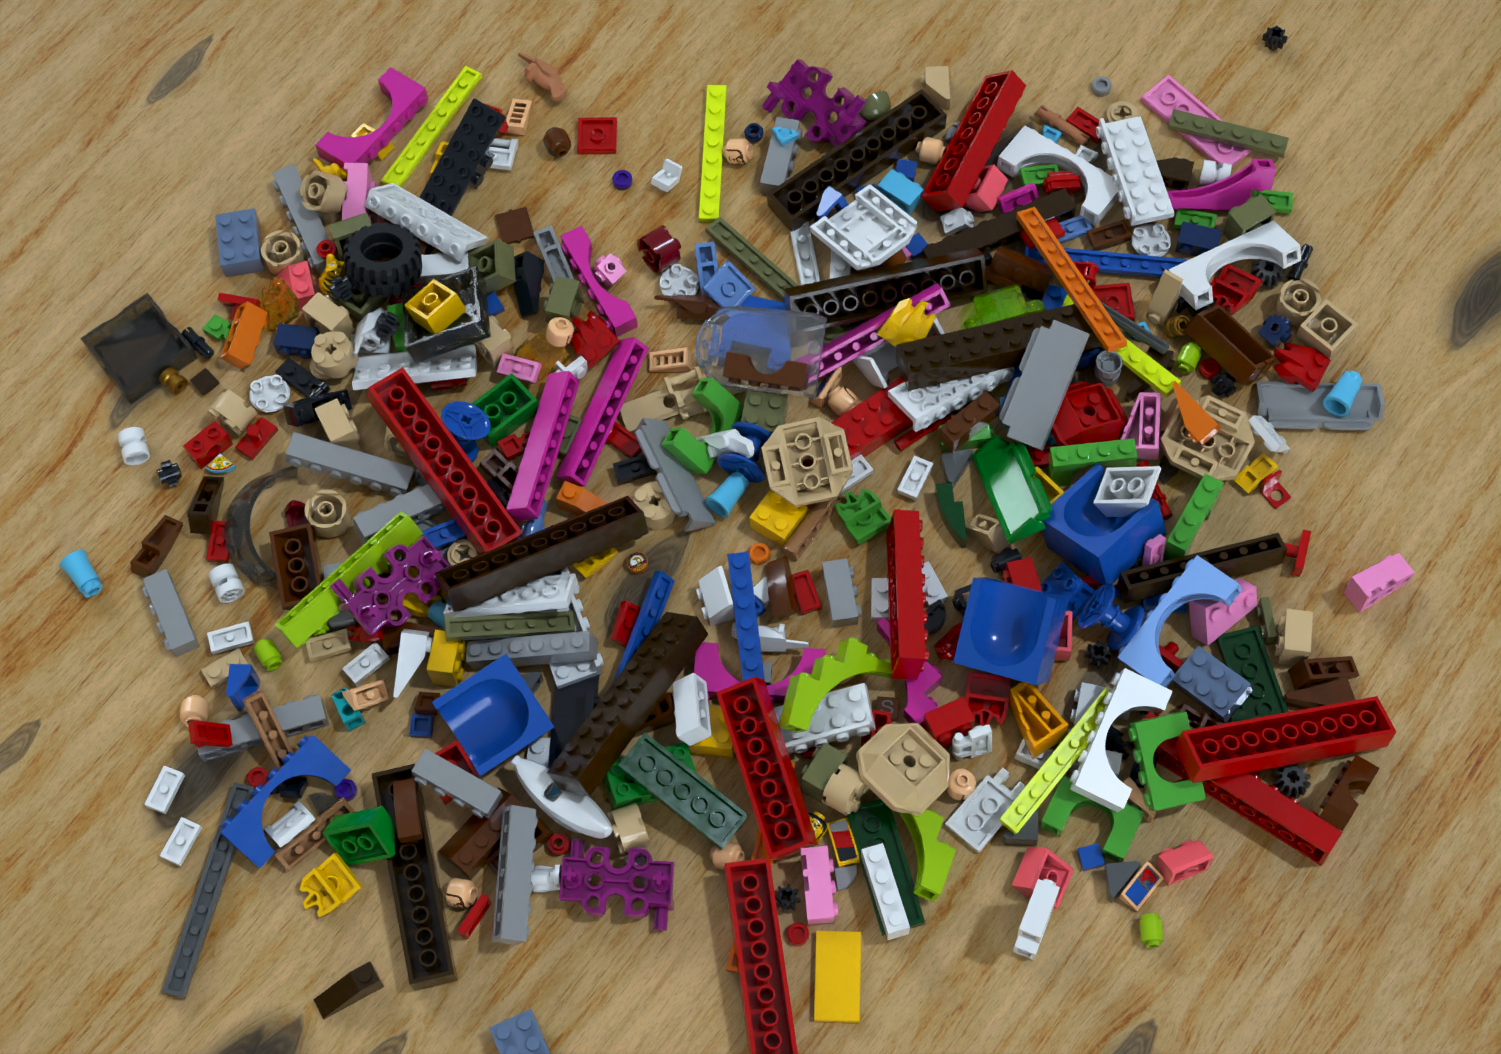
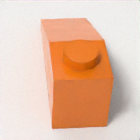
M1174 381L1172 384L1184 425L1189 431L1187 436L1195 444L1199 441L1204 445L1221 427Z
M564 481L556 497L559 509L576 516L608 504V502L588 490Z

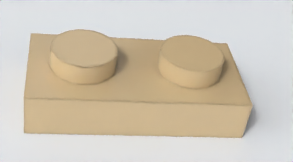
M347 629L309 639L306 642L310 661L313 662L352 651Z
M239 648L201 669L212 689L228 681L230 664H248Z

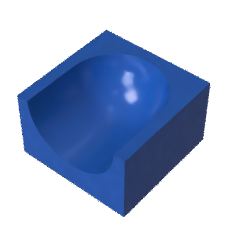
M1097 463L1051 504V517L1043 521L1046 528L1042 532L1048 549L1100 584L1105 585L1107 583L1113 584L1119 579L1120 572L1128 570L1144 555V546L1149 539H1154L1159 534L1165 536L1167 533L1159 502L1153 498L1147 506L1125 517H1106L1093 504L1105 474L1104 468Z
M989 577L973 578L953 663L1033 685L1049 682L1069 598Z
M507 653L432 702L457 737L480 776L554 728L553 723Z

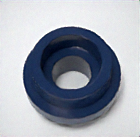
M751 123L745 128L744 136L750 142H758L763 138L764 131L759 124Z

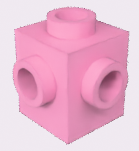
M611 253L606 257L604 255L599 257L594 262L597 266L592 269L595 278L599 282H603L607 287L613 285L627 272L622 266L621 260Z

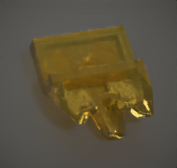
M270 277L269 288H262L260 308L268 312L267 331L275 333L279 323L288 324L296 319L299 309L298 298L282 277L279 279Z
M545 327L530 341L526 339L516 349L514 354L516 357L539 362L542 365L537 380L557 371L555 366L557 361L563 365L571 358V355L563 347H555L547 341V329Z

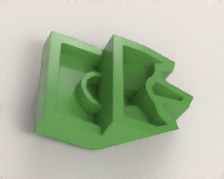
M865 489L861 490L859 497L851 491L845 492L847 503L835 504L844 527L858 545L885 531L891 519L883 509L881 501L872 491Z

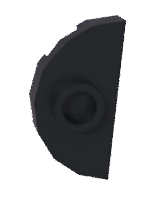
M940 599L927 610V621L924 624V629L928 630V634H933L940 630L945 622V606Z

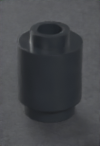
M1009 548L992 556L990 566L995 574L998 573L1002 576L1003 571L1006 570L1007 562L1020 560L1022 556L1017 548Z

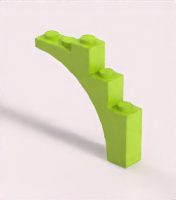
M849 637L847 640L839 642L836 657L824 655V657L815 659L811 675L801 672L790 677L779 727L795 733L808 731L812 716L820 701L833 687L849 677L861 674L878 675L892 679L891 660H882L877 658L876 654L867 652L868 645L861 643L860 639Z
M926 809L920 816L898 812L909 829L916 851L917 879L913 893L934 902L942 893L957 849L950 847L946 842L937 840L944 817L938 815L935 811Z

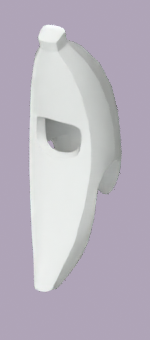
M518 755L514 756L510 761L525 791L559 825L573 832L583 833L599 839L608 837L612 833L613 828L602 809L589 796L560 790L561 792L555 796H546L554 785L556 786L547 774V771L550 769L549 767L533 760L523 759Z

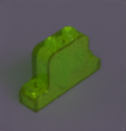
M1008 286L976 296L973 299L977 316L966 320L964 328L967 329L1045 311V307L1041 300L1025 301L1019 286Z

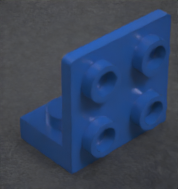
M1063 561L1041 584L1043 592L1069 598L1066 611H1072V622L1080 614L1089 597L1096 591L1081 580Z

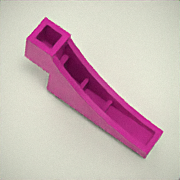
M1252 158L1251 163L1223 180L1194 189L1167 191L1173 209L1231 210L1235 206L1239 207L1245 204L1250 198L1252 189L1256 191L1272 190L1276 167L1272 159Z
M882 617L877 622V631L890 646L889 621ZM924 662V670L920 672L917 680L904 679L907 692V707L904 709V718L909 723H918L922 728L924 714L938 707L936 701L932 697L927 696L941 685L942 682L941 671L935 665L931 666L928 662Z

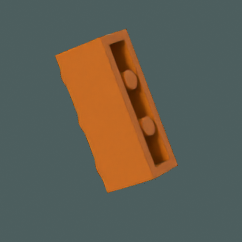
M248 301L239 305L220 359L239 369L251 365L255 358L253 354L255 348L261 341V331L267 324L266 317L268 312Z

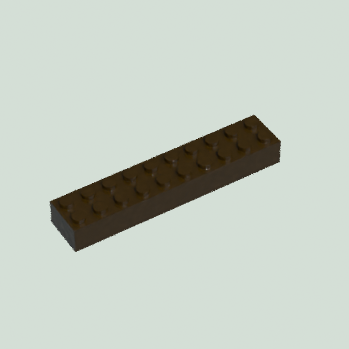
M923 89L919 90L767 193L768 207L791 232L797 230L817 215L823 192L829 186L841 193L843 197L847 196L857 187H860L898 161V159L914 150L919 141L922 142L925 137H933L945 129L947 114Z
M977 248L785 288L783 289L788 328L796 335L874 318L896 306L899 301L911 298L936 283L942 287L948 301L988 293L984 254Z
M1072 304L897 344L896 363L908 391L1019 366L1034 329L1041 326L1050 329L1053 320L1090 334L1084 350L1103 345L1076 305Z
M625 496L434 574L440 594L453 612L462 611L468 606L482 603L490 597L504 594L515 587L524 586L527 582L543 578L554 571H561L569 565L581 563L586 558L600 555L611 548L620 547L623 543L640 539L649 532L644 512L629 496Z
M666 612L661 617V620L650 632L644 643L638 648L635 655L626 664V667L614 680V683L547 771V774L559 790L589 797L592 795L708 636V632L697 616Z
M415 764L372 773L377 807L383 806L394 822L395 855L387 858L409 984L416 991L458 981L422 787L418 782H416L423 839L401 843L398 839L393 782L415 778L412 773Z

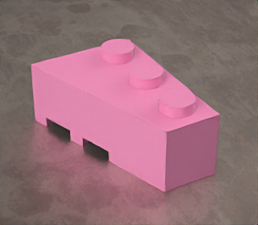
M344 163L347 181H343V183L347 185V192L342 204V220L367 212L370 222L373 224L371 210L365 207V202L370 189L377 187L376 181H373L368 163Z
M1140 392L1127 426L1124 428L1121 440L1134 438L1137 459L1159 460L1161 393Z
M1399 553L1393 556L1388 555L1380 563L1354 575L1347 582L1344 594L1360 613L1409 582L1415 572Z
M1241 578L1234 580L1239 583L1242 591L1229 607L1214 600L1202 599L1189 602L1191 637L1207 646L1210 645L1257 606L1256 586Z
M828 846L801 848L808 925L834 923V916H838L837 902H833L832 894H836L835 880L831 881L830 873L834 872L833 859H829Z

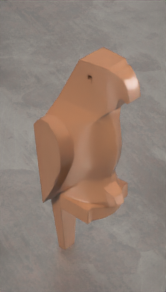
M518 53L520 58L530 64L525 68L524 73L528 82L535 81L538 86L551 93V100L559 101L567 96L566 88L558 74L557 68L537 57L534 59L524 53Z

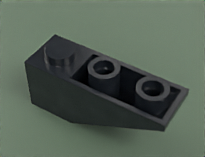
M528 251L514 256L516 282L513 284L521 318L523 319L537 314L545 262Z
M344 389L308 397L283 405L287 424L300 427L318 421L319 418L315 408L336 398L340 405L345 404L347 410L352 409L348 390Z

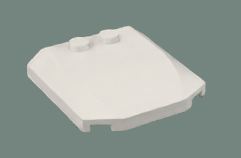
M869 184L855 194V201L829 219L824 216L811 225L810 232L853 268L861 270L880 265L908 245L917 229V221Z

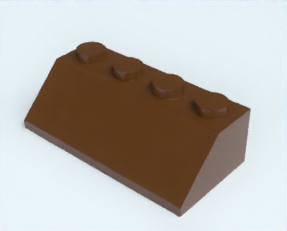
M311 523L269 532L283 610H291L324 580L316 535Z
M499 787L497 789L502 792L503 797L491 817L483 816V818H479L473 814L438 851L470 880L484 867L485 861L500 847L503 809L510 805L526 807L512 794Z

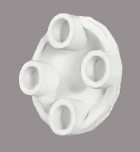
M1156 223L1154 225L1136 227L1131 238L1135 251L1140 255L1164 256L1171 246L1170 236L1164 230V226Z
M674 264L662 274L659 287L664 295H695L699 289V277L691 269L681 264Z
M280 375L264 376L253 381L250 385V401L259 411L266 413L276 412L282 409L283 405L287 404L290 398V388Z

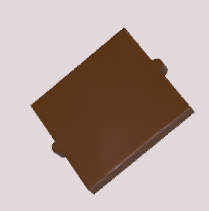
M526 207L516 210L509 209L508 212L495 215L502 242L507 244L521 243L523 240L534 238L533 228Z

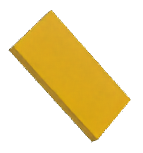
M816 931L814 1022L860 1023L861 932Z

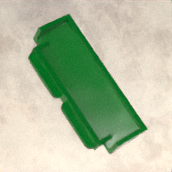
M994 435L973 454L972 458L1007 542L1012 544L1045 529L1043 521L1051 517L1052 505L1041 480L1034 478L1036 469L1025 444L1022 442L1017 444L1012 442L1009 444L1007 441Z

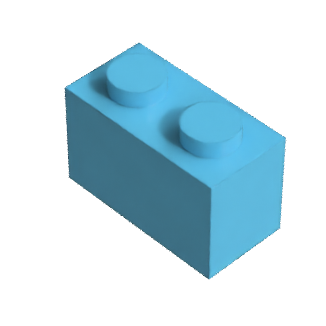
M893 169L878 184V191L908 215L923 200L921 195L924 189L921 185L910 181L903 173L896 172Z

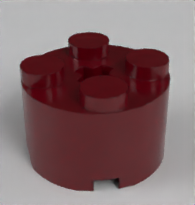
M664 225L655 228L637 240L639 252L642 250L645 255L642 259L655 273L658 271L661 273L681 259L679 252L681 244L678 239L672 238Z

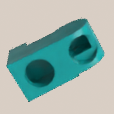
M345 687L331 694L343 723L348 732L366 722L360 710L354 711L344 698L342 692L348 690Z

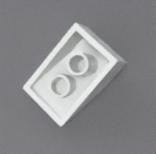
M1161 467L1107 468L1093 504L1106 517H1125L1147 506Z
M403 629L401 632L393 697L398 698L427 652H430L433 638L429 637V632Z

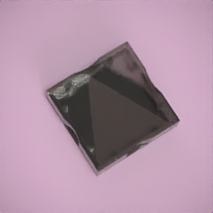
M476 266L451 274L438 281L457 293L466 308V311L442 332L433 334L416 323L404 306L427 284L402 292V306L405 315V348L415 364L491 337L486 282Z
M148 293L124 308L114 318L102 323L80 338L88 352L130 404H133L161 384L159 377L165 369L175 367L180 371L198 359L192 346L179 330L167 320L164 312Z

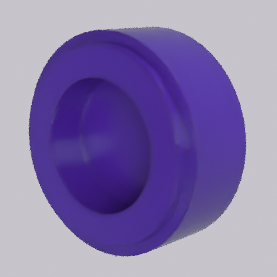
M626 170L615 172L612 178L613 185L618 190L629 189L633 182L632 175Z
M343 779L334 789L337 798L340 800L344 797L347 802L353 800L358 791L357 786L350 779Z

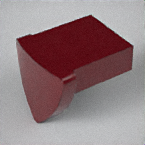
M291 500L286 505L284 514L287 517L288 527L309 523L305 515V503Z

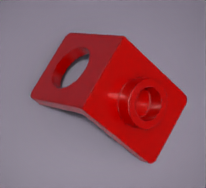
M1281 470L1267 475L1262 480L1263 484L1260 489V493L1274 509H1277L1291 498L1289 493L1278 482L1282 474ZM1279 491L1282 493L1283 498L1275 501L1271 498V493Z

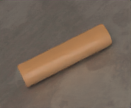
M841 493L837 499L814 504L781 550L784 555L795 562L800 558L835 511V504L841 503L843 500Z
M257 691L245 697L242 701L275 768L279 769L284 764L281 760L290 751L294 752L264 691Z
M342 797L317 817L306 829L293 837L289 843L279 848L274 853V856L289 871L327 840L322 832L335 816L355 811L345 798Z

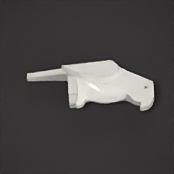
M380 307L372 313H368L357 324L353 355L356 356L358 354L360 346L371 351L381 345L380 334L377 333L379 328L374 325L381 313L387 314V311Z
M736 429L696 438L699 442L706 441L708 443L707 449L710 458L728 453H739L748 459L754 455L753 441L741 436Z
M734 622L731 629L732 637L738 639L736 622ZM779 624L775 628L758 626L761 652H786V649L809 647V642L785 639V624Z
M535 866L531 873L532 892L540 893L560 890L562 866Z

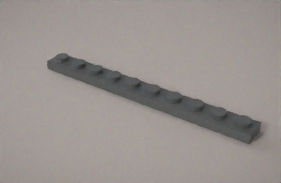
M233 783L162 990L163 994L185 999L236 851V848L219 833L222 830L220 825L228 817L232 819L238 813L235 809L244 800L248 802L253 797L251 792L255 787Z

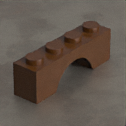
M726 352L723 377L729 378L728 382L740 384L741 380L748 381V385L760 387L761 383L768 384V388L780 390L781 386L788 387V391L800 393L801 389L807 390L811 365L786 361L784 366L777 372L762 374L754 367L751 356Z
M1357 754L1352 762L1347 760L1341 770L1342 772L1339 773L1327 793L1328 796L1324 798L1320 805L1323 811L1319 818L1343 831L1359 805L1350 792L1364 795L1380 768Z

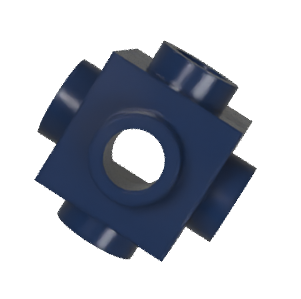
M1274 314L1264 320L1262 323L1263 327L1258 332L1277 348L1281 343L1289 340L1293 329L1289 327L1291 322L1282 315L1279 318Z

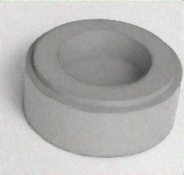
M1106 77L1095 78L1091 87L1093 94L1099 97L1108 95L1111 91L1110 80Z

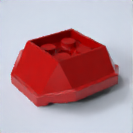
M1082 381L1069 385L1051 429V434L1058 446L1121 440L1129 419L1112 389L1106 388L1102 383Z

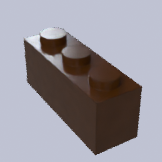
M1002 246L995 252L989 268V272L1042 293L1046 292L1054 275L1048 264Z
M985 391L939 429V440L954 453L998 417L1000 404Z

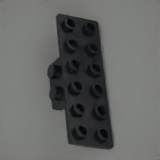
M474 98L419 198L452 216L468 186L477 189L484 180L485 172L493 164L495 154L488 150L506 117Z
M600 675L560 689L555 685L552 719L554 728L551 730L549 768L601 700L600 696H598Z

